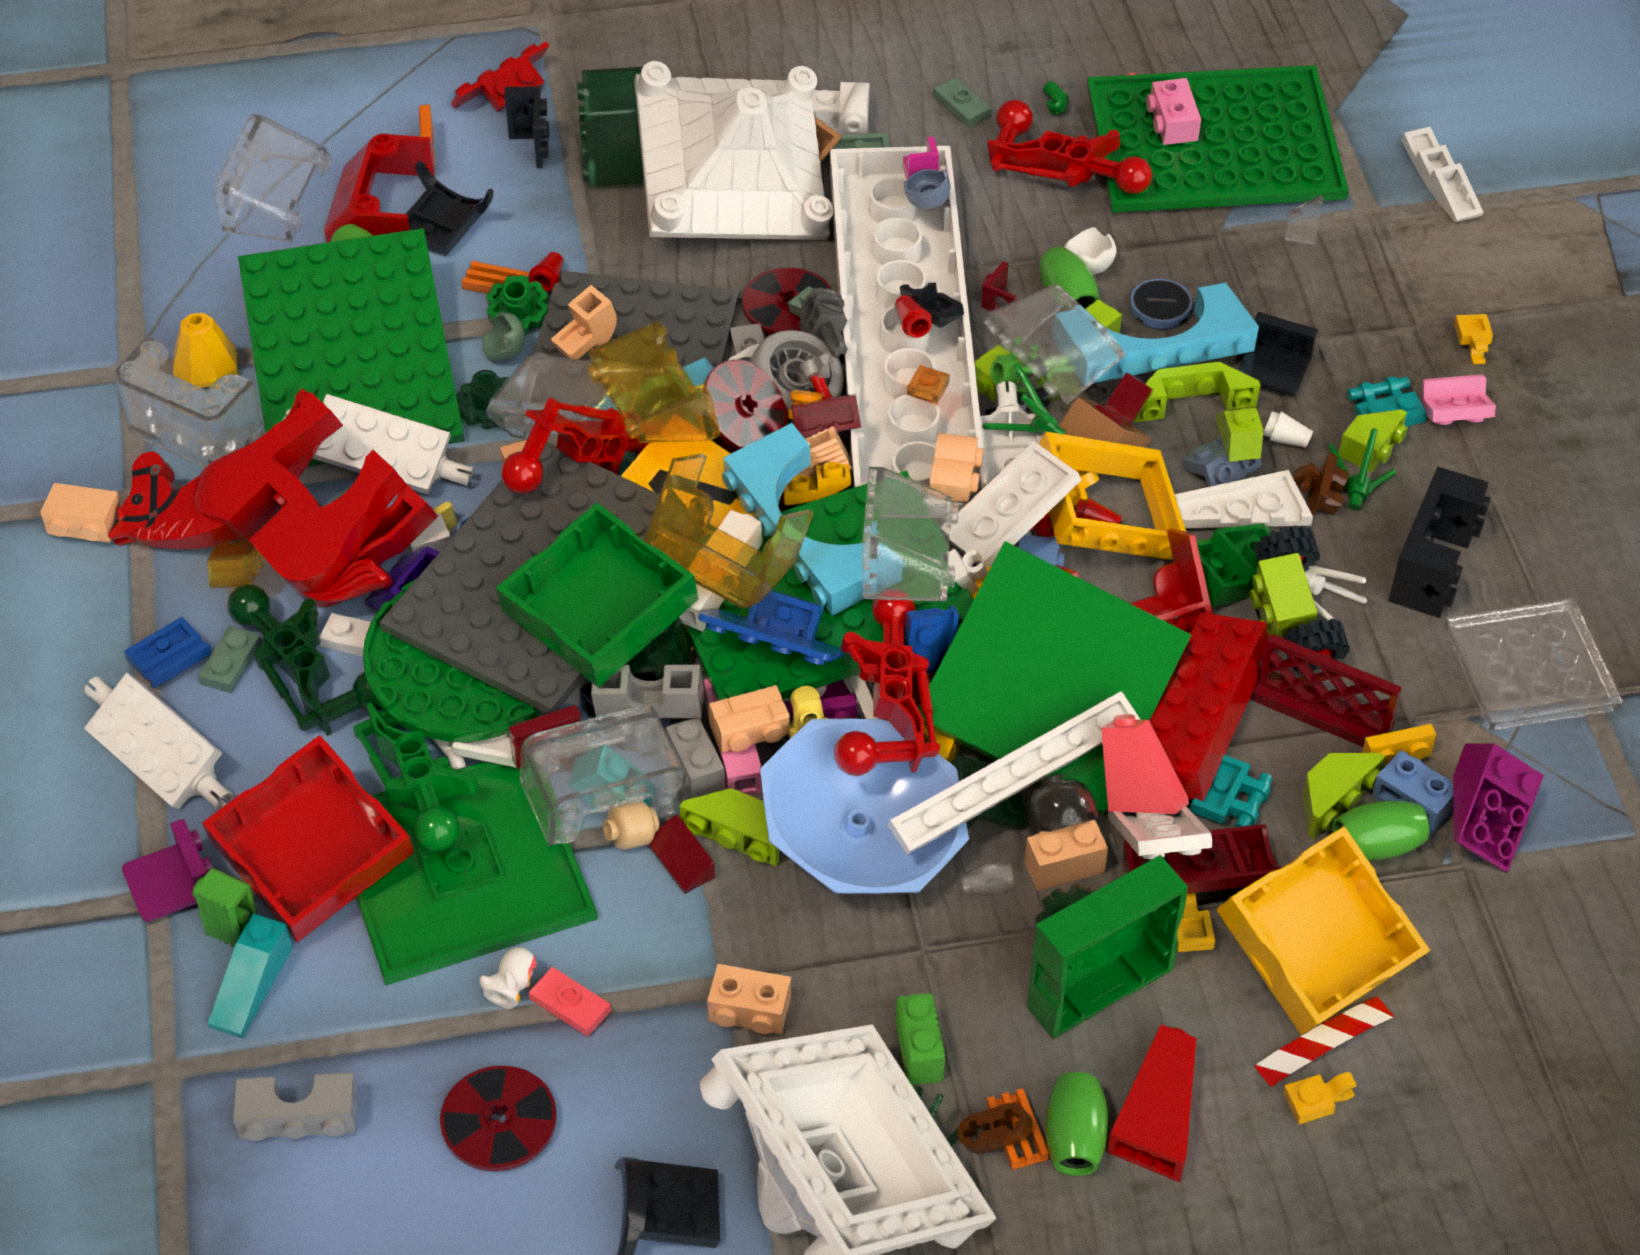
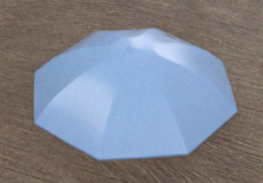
M811 719L760 768L769 842L834 893L879 894L920 892L969 840L967 823L961 824L906 855L887 824L893 818L958 783L957 768L938 754L936 757L922 758L916 772L910 771L908 761L877 763L868 774L862 776L847 775L838 768L834 760V746L845 733L851 731L865 732L874 738L876 742L904 741V738L889 721L883 719Z

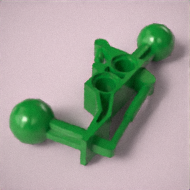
M372 702L367 703L370 719L354 725L353 731L355 737L360 739L370 756L369 760L385 786L388 800L391 802H409L411 808L418 806L420 814L414 823V836L422 848L430 851L446 850L458 839L459 821L451 810L440 806L439 800L456 794H475L478 791L476 775L473 772L463 773L459 769L452 768L447 757L432 760L423 732H404L393 728L399 724L384 711L378 713ZM374 733L380 754L398 767L400 777L392 779L379 754L375 753L366 736Z

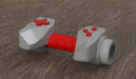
M829 353L808 359L799 366L805 380H809L813 384L816 393L822 394L823 399L833 398L824 380L830 377Z

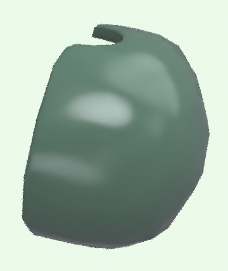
M499 312L495 318L489 320L494 325L493 329L483 334L482 337L483 350L486 357L493 361L509 360L518 356L524 345L525 332L518 317L512 313Z

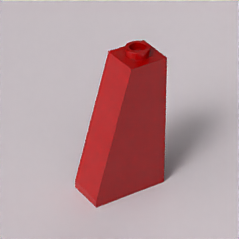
M1161 1024L1111 1130L1107 1153L1180 1183L1187 1156L1197 1038L1190 1036L1182 1029L1170 1028Z

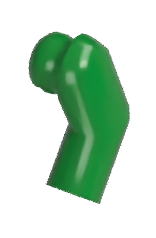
M1047 82L1043 87V92L1051 99L1047 101L1049 112L1053 115L1064 113L1069 102V95L1055 82Z

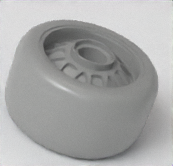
M786 330L772 334L760 343L749 363L762 369L775 382L783 396L787 416L793 404L790 398L791 391L816 392L813 384L809 380H805L799 367L808 359L829 353L830 377L824 379L833 398L840 396L843 389L844 375L840 360L831 355L827 344L823 340L810 333ZM790 419V424L793 423L794 425L793 419Z

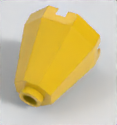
M205 313L189 314L180 322L173 353L174 379L193 393L202 392V387H210L211 391H220L239 376L237 348L213 318Z

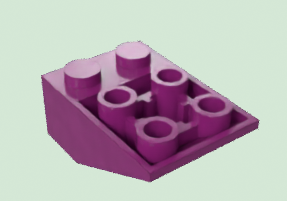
M1465 743L1453 774L1454 842L1501 871L1508 873L1544 775L1494 743Z

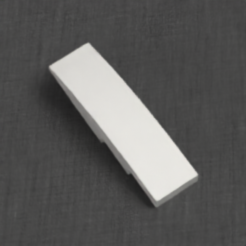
M1431 127L1404 133L1401 141L1413 165L1429 191L1452 220L1459 222L1482 216L1484 212L1461 163L1454 164L1446 145L1439 146Z

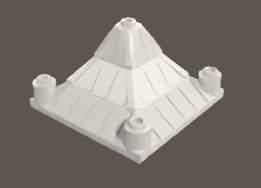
M652 61L643 66L641 74H636L634 83L650 237L828 239L830 235L829 222L834 208L832 203L824 197L812 95L817 85V77L811 69L797 66L791 69L787 80L771 81L720 78L698 79L692 77L672 78L669 68L661 62Z
M873 1024L721 1049L711 1059L714 1066L700 1081L702 1097L708 1105L725 1110L732 1107L738 1099L742 1102L746 1109L745 1115L760 1158L757 1188L759 1211L763 1223L776 1234H789L804 1229L817 1236L818 1238L805 1250L803 1255H879L935 1240L942 1246L957 1248L976 1230L988 1227L997 1219Z

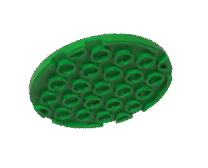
M415 580L401 588L402 591L389 602L386 601L375 614L366 633L363 646L365 676L369 689L378 705L388 716L406 729L421 731L426 737L442 741L474 742L510 733L509 727L537 718L543 713L381 630L380 621Z

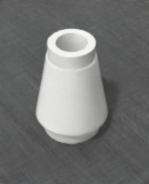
M1272 411L1263 435L1269 437V441L1306 449L1313 430L1308 429L1282 411L1280 414Z

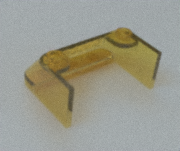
M701 453L673 458L648 528L645 542L660 549L691 572L695 577L696 584L736 606L748 608L759 604L796 562L814 512L804 510L781 515L773 537L766 542L763 552L710 524L714 512L713 501L706 492L697 488L707 456Z

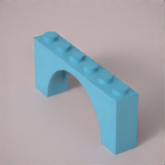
M1225 282L1198 288L1194 314L1198 319V323L1181 334L1157 339L1131 337L1105 328L1093 320L1085 310L1055 315L1052 341L1067 363L1074 366L1073 372L1081 384L1088 385L1123 378L1125 373L1138 375L1157 371L1158 369L1173 368L1253 352L1259 326Z
M793 423L723 458L724 473H722V479L729 491L734 490L737 493L746 513H752L758 521H761L763 535L772 538L780 557L790 561L798 580L801 583L806 582L816 603L824 605L832 616L902 579V558L883 535L858 544H827L803 536L783 518L778 504L784 489L797 474L811 466L810 444Z

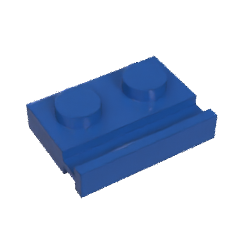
M949 606L948 610L932 608L906 613L904 645L912 646V652L925 657L929 661L927 674L937 672L957 633L959 612L955 606Z
M183 617L171 622L124 651L126 660L145 680L147 679L153 689L212 654L210 645L201 639V636Z

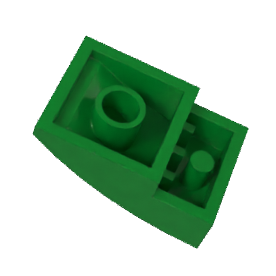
M1264 523L1215 529L1210 539L1197 541L1212 607L1250 597L1249 592L1254 588L1252 575L1256 574L1258 566L1254 552L1255 543L1261 541L1260 538L1264 535L1270 536L1269 532H1271Z

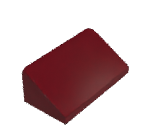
M679 815L670 818L655 832L654 838L648 846L684 894L715 878V864Z

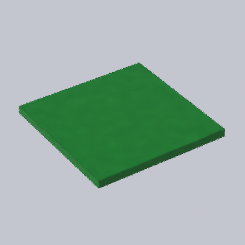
M1004 541L929 685L933 707L934 730L997 761L1121 691L1140 720L1150 721L1191 634ZM920 702L918 709L924 719V725L926 726L925 715H923L922 706ZM1103 745L1037 781V783L1103 816L1108 807Z
M484 761L459 769L463 773L473 772L476 775L478 791L472 795L456 794L439 800L440 806L451 810L459 821L458 839L451 847L444 851H430L422 848L414 836V823L420 814L418 806L411 808L409 802H391L387 798L386 791L371 795L381 803L410 836L414 851L407 859L356 897L385 986L598 920L596 908L538 763L517 769L516 767Z

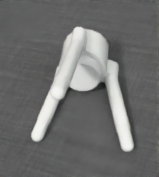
M1309 566V570L1305 571L1311 594L1318 595L1325 588L1362 604L1367 602L1365 597L1327 582L1325 577L1321 575L1362 584L1366 582L1365 577L1318 566ZM1314 601L1317 613L1321 617L1327 618V621L1333 618Z

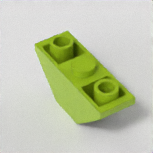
M1329 753L1307 773L1302 795L1307 831L1311 838L1314 839L1323 830H1331L1335 818L1340 816L1346 809L1351 810L1354 808L1368 788L1370 790L1374 789L1376 777L1382 771L1385 756L1380 753Z
M729 788L684 800L680 804V818L693 835L704 836L726 849L742 852L757 862H765L775 867L779 863V849L769 842L764 802L762 800Z

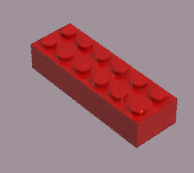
M1201 612L1191 632V637L1149 721L1190 800L1195 798L1204 802L1260 677L1266 641L1269 637L1266 622Z

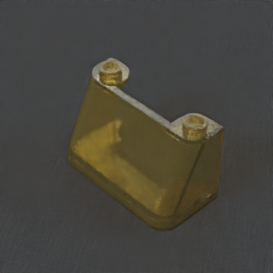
M660 320L588 350L591 364L587 365L589 375L594 383L600 382L624 419V427L630 439L636 437L640 443L710 441L720 436V429L710 391L704 383L695 387L678 363L675 349L673 347L668 348L665 337L667 334L666 328Z

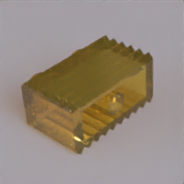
M232 540L230 544L227 541L223 544L219 541L207 558L210 588L252 585L256 576L260 575V568L264 567V557L247 540L244 542L239 540L237 543Z

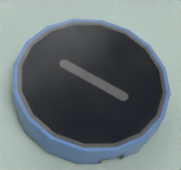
M1151 279L1140 283L1133 290L1130 300L1132 315L1136 319L1138 317L1143 320L1144 325L1156 329H1171L1179 326L1181 321L1184 319L1186 321L1189 318L1192 307V298L1186 288L1172 280Z

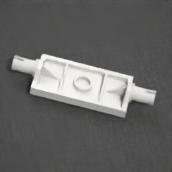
M1008 381L1009 392H1006L1005 382L999 383L996 387L999 405L996 411L991 415L980 416L988 484L1033 441L1038 444L1043 437L1041 432L1037 434L1028 431L985 430L982 428L983 423L1030 424L1035 417V414H1027L1021 409L1017 402L1016 384ZM1028 531L1025 535H1032V531Z
M326 394L323 403L334 413L343 426L321 443L312 457L313 459L360 473L365 457L374 450L415 491L429 495L432 484L441 478L466 487L470 485L469 479L473 477L474 467L448 460L445 455L451 438L450 432ZM288 409L285 414L288 415L291 409Z
M126 672L114 689L108 686L101 677H94L88 681L96 689L93 690L90 686L86 685L84 693L99 704L100 708L84 729L169 805L180 810L188 798L196 795L203 796L218 811L227 804L222 799L226 798L230 802L235 798L231 791H228L216 780V775L214 774V764L222 755V752L136 677Z

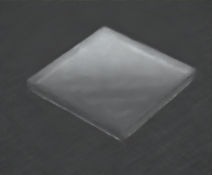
M1574 598L1445 619L1444 627L1489 731L1621 710L1624 702Z

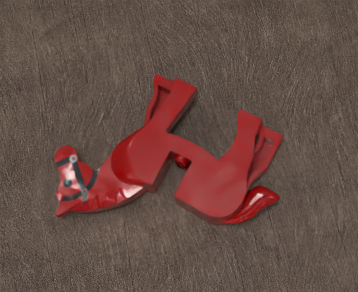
M302 388L296 394L292 409L283 421L275 424L265 435L249 445L212 461L203 469L199 476L179 490L173 486L175 478L173 469L158 453L151 451L141 454L132 466V488L130 495L124 501L122 507L117 508L119 523L107 536L110 539H115L114 543L117 546L137 541L144 545L165 549L208 548L235 539L255 547L303 600L313 599L317 607H330L372 591L389 588L392 584L391 576L380 564L401 554L438 516L429 504L408 486L396 470L374 450L365 457L363 467L353 485L338 499L322 506L299 478L321 443L340 429L343 424L312 392L308 393ZM397 495V498L393 502V504L387 508L388 504Z

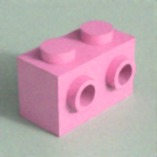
M1187 78L1152 82L1151 94L1146 97L1148 112L1153 113L1155 133H1160L1163 145L1198 141L1201 117Z

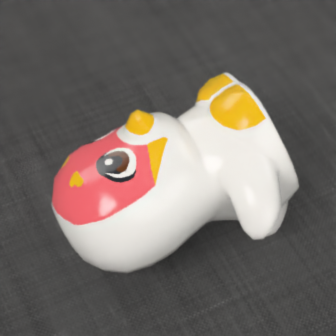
M514 947L507 950L499 963L498 972L492 976L482 975L479 982L484 996L492 1003L506 1009H512L518 1005L521 997L519 991L530 987V978L537 964L535 956L523 947Z

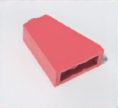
M1123 714L1115 716L1113 721L1101 728L1108 811L1176 814L1189 804L1188 796L1149 720H1136L1135 715Z

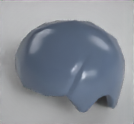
M922 169L912 174L907 181H904V190L908 201L919 209L937 208L947 200L950 194L951 185L945 170L939 172L934 169Z

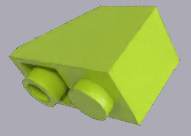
M1400 409L1358 415L1342 435L1339 449L1340 457L1361 467L1371 429L1375 428L1377 429V435L1368 471L1373 473L1380 462H1387L1393 445L1395 443L1400 444L1403 441L1408 427L1404 425L1407 412Z

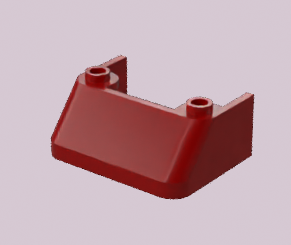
M381 133L370 139L345 164L324 227L326 243L330 242L332 235L340 227L347 224H355L367 230L373 236L410 230L408 214L380 212V201L377 197L370 195L376 173L418 176L415 169L418 161L424 162L427 169L435 176L431 137Z
M1171 528L1167 530L1174 562L1161 566L1155 572L1153 577L1154 596L1130 604L1191 634L1201 612L1213 613L1195 534ZM1055 565L1056 567L1079 578L1077 571L1059 565Z

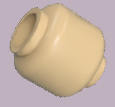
M642 800L611 806L607 813V819L603 821L605 838L608 841H612L615 847L620 850L650 844L655 832L659 830V820L656 811Z

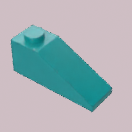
M252 914L234 947L207 1023L209 1028L243 1038L293 949L287 924Z

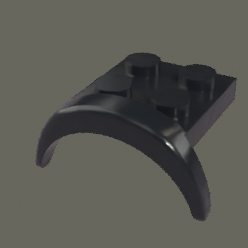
M418 161L415 165L416 173L426 191L406 213L408 214L410 230L424 228L428 249L447 256L490 206L494 191L488 189L485 197L480 199L462 196L444 186L431 174L424 162Z
M621 1157L615 1163L614 1168L620 1169L623 1182V1217L617 1255H634L638 1239L711 1248L717 1247L720 1242L718 1170L644 1161L632 1157Z

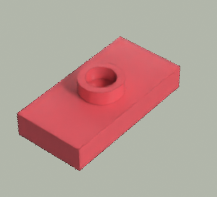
M551 967L528 992L531 1001L587 1037L611 1012L610 1003L554 967Z

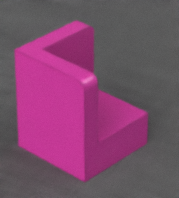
M934 136L927 137V152L909 154L903 157V169L906 180L912 174L922 169L938 171L939 153Z

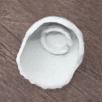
M1095 227L1082 231L1068 240L1064 246L1078 255L1087 264L1093 275L1104 272L1113 263L1116 255V245L1111 235L1107 234L1104 236Z

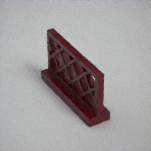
M1270 634L1266 641L1259 682L1253 692L1252 701L1363 747L1365 738L1393 732L1395 726L1394 717L1402 687L1284 638ZM1275 649L1286 653L1290 659L1282 660ZM1311 663L1319 666L1323 672L1314 673L1308 664ZM1297 666L1304 676L1297 678L1289 668ZM1340 677L1352 680L1355 685L1347 687ZM1330 680L1336 690L1329 691L1322 681ZM1377 690L1387 694L1390 698L1380 700L1374 691ZM1362 693L1369 703L1361 704L1354 695Z

